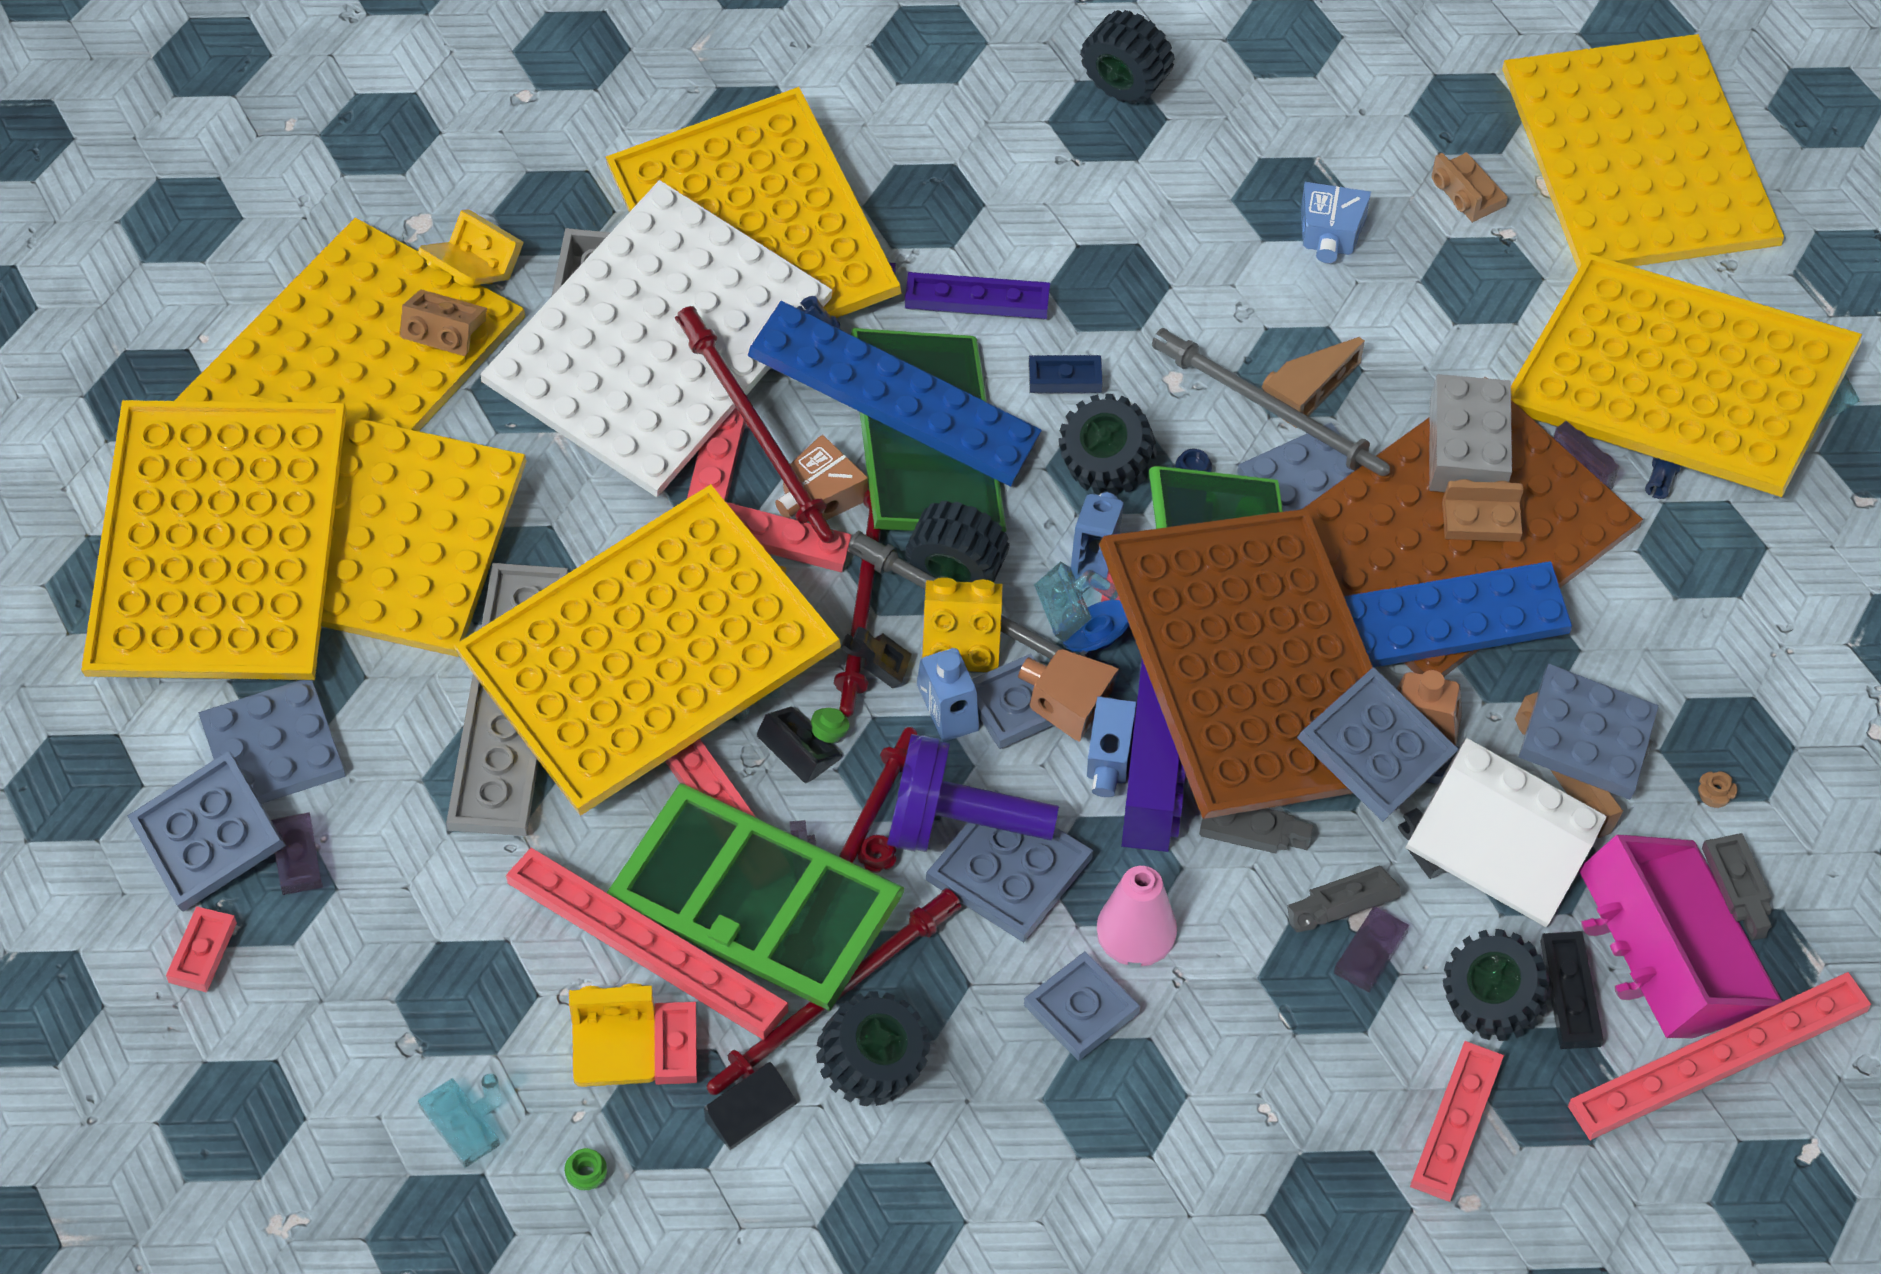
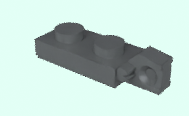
M1265 808L1207 819L1202 818L1199 835L1276 854L1277 850H1287L1288 846L1308 850L1313 825L1294 820V816L1284 812Z
M1743 833L1705 840L1702 846L1703 853L1730 914H1733L1736 922L1743 920L1744 928L1751 941L1767 938V932L1771 928V923L1767 917L1771 912L1769 904L1771 896Z
M1379 865L1310 889V896L1287 905L1289 924L1296 932L1315 929L1317 924L1341 920L1351 914L1371 907H1378L1385 902L1401 897L1400 887L1383 867Z

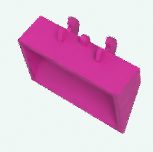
M1617 834L1580 867L1579 872L1598 907L1596 910L1600 915L1598 919L1591 918L1581 921L1584 932L1588 936L1612 933L1616 942H1613L1610 948L1614 956H1624L1631 970L1630 975L1634 980L1632 983L1625 982L1615 985L1617 996L1621 1000H1632L1645 996L1666 1038L1693 1039L1727 1028L1782 1002L1740 923L1735 921L1733 914H1730L1718 884L1694 840Z

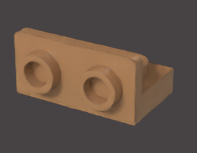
M1467 152L1451 160L1443 153L1435 156L1432 179L1435 185L1450 197L1457 210L1463 212L1472 223L1506 207L1508 197Z
M420 289L402 305L400 337L465 356L470 349L471 334L486 321L487 308Z
M1467 479L1449 481L1442 500L1445 539L1520 542L1522 536L1520 500L1523 494V484L1507 481L1473 482Z

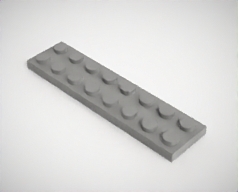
M493 563L481 628L567 575L568 568ZM474 674L471 681L447 815L448 831L527 836L539 761Z

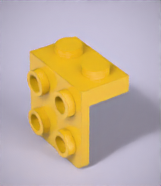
M467 209L461 210L449 242L421 245L417 253L427 259L426 263L430 267L453 275L454 281L458 284L474 287V285L493 284L494 282L509 280L524 242Z
M937 578L934 581L926 580L922 658L951 648H957L968 671L989 672L998 668L1002 584H994V582L985 579L973 582H956L951 578Z
M629 983L617 988L585 986L580 990H569L574 1083L579 1087L653 1082L655 1080V1007L652 985L642 986L637 983Z

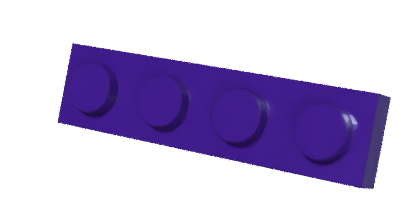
M908 272L905 308L1047 319L1050 282Z

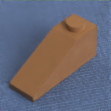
M1357 337L1288 361L1277 372L1272 371L1266 377L1262 389L1309 417L1361 363L1365 340Z

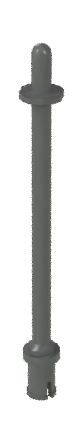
M1161 328L1156 334L1166 340L1167 343H1163L1155 337L1153 338V349L1159 350L1174 359L1176 365L1180 368L1186 369L1191 366L1197 368L1347 456V468L1355 470L1362 465L1379 476H1386L1390 473L1389 464L1369 452L1370 443L1368 440L1360 439L1355 444L1201 355L1198 344L1192 340L1185 341L1169 332L1166 328Z
M857 531L849 542L847 552L853 553L874 565L875 571L881 574L893 571L923 589H926V580L934 581L936 579L900 559L896 547L891 544L885 546L861 531ZM1001 615L1002 633L1047 658L1052 659L1058 650L1063 649ZM1084 650L1078 654L1089 658V653Z

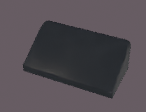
M792 706L765 714L757 731V737L804 783L814 780L842 757V754L831 743L821 741L814 736L812 725Z
M768 1062L707 1104L704 1108L705 1121L728 1149L731 1150L797 1104V1101L775 1066Z

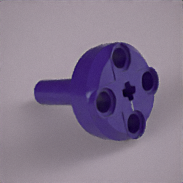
M911 734L887 845L913 852L916 850L927 852L934 816L1052 841L1058 816V805L943 781L950 743L939 741L940 739Z

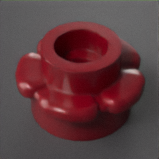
M872 835L864 840L858 852V860L864 864L866 870L879 873L883 869L889 870L894 866L896 862V856L894 855L896 847L887 845V837ZM874 854H881V857L876 858Z

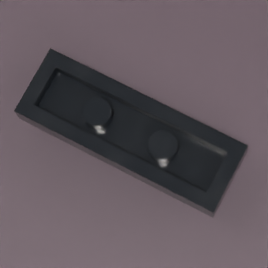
M1583 931L1542 933L1540 944L1544 964L1550 979L1551 1003L1560 1049L1601 1047L1604 1039Z

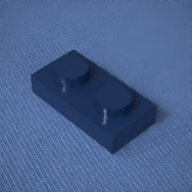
M1029 355V393H1102L1101 355Z

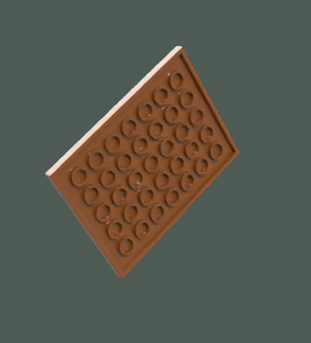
M1512 400V473L1509 482L1523 484V494L1520 500L1522 523L1520 542L1445 539L1442 506L1445 492L1429 491V418L1376 455V457L1389 464L1390 473L1388 475L1379 476L1366 467L1361 466L1303 508H1308L1343 596L1549 561L1552 562L1559 587L1561 588L1640 528L1643 521L1636 512ZM1480 649L1403 663L1414 673L1423 674L1428 670H1436L1445 677Z
M1308 508L1103 536L1099 546L1202 818L1207 819L1352 794L1353 792L1297 739L1299 734L1373 668Z

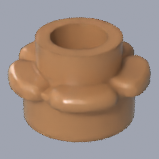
M1707 772L1699 780L1701 783L1698 787L1700 798L1710 807H1724L1737 794L1736 784L1732 783V777L1725 772ZM1719 785L1721 789L1715 788L1714 786Z

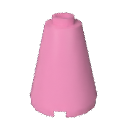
M1135 866L1126 871L1098 916V942L1108 956L1121 964L1128 965V962L1142 963L1141 966L1152 965L1165 958L1173 948L1176 939L1177 923L1162 878L1156 870L1147 866Z

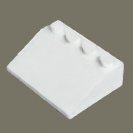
M1466 738L1450 762L1405 848L1547 927L1593 846L1607 816Z

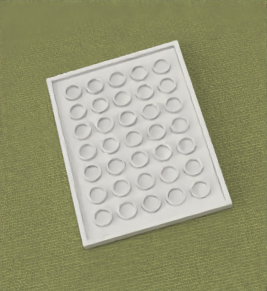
M659 180L480 374L481 382L655 497H658L736 408L702 354H694L689 348V339L675 321V316H678L677 313L688 306H694L697 309V313L706 327L712 329L717 335L715 348L747 395L771 368L748 357V352L779 302L783 301L797 308L802 306L800 302L806 297L816 296L824 307L832 298V289Z

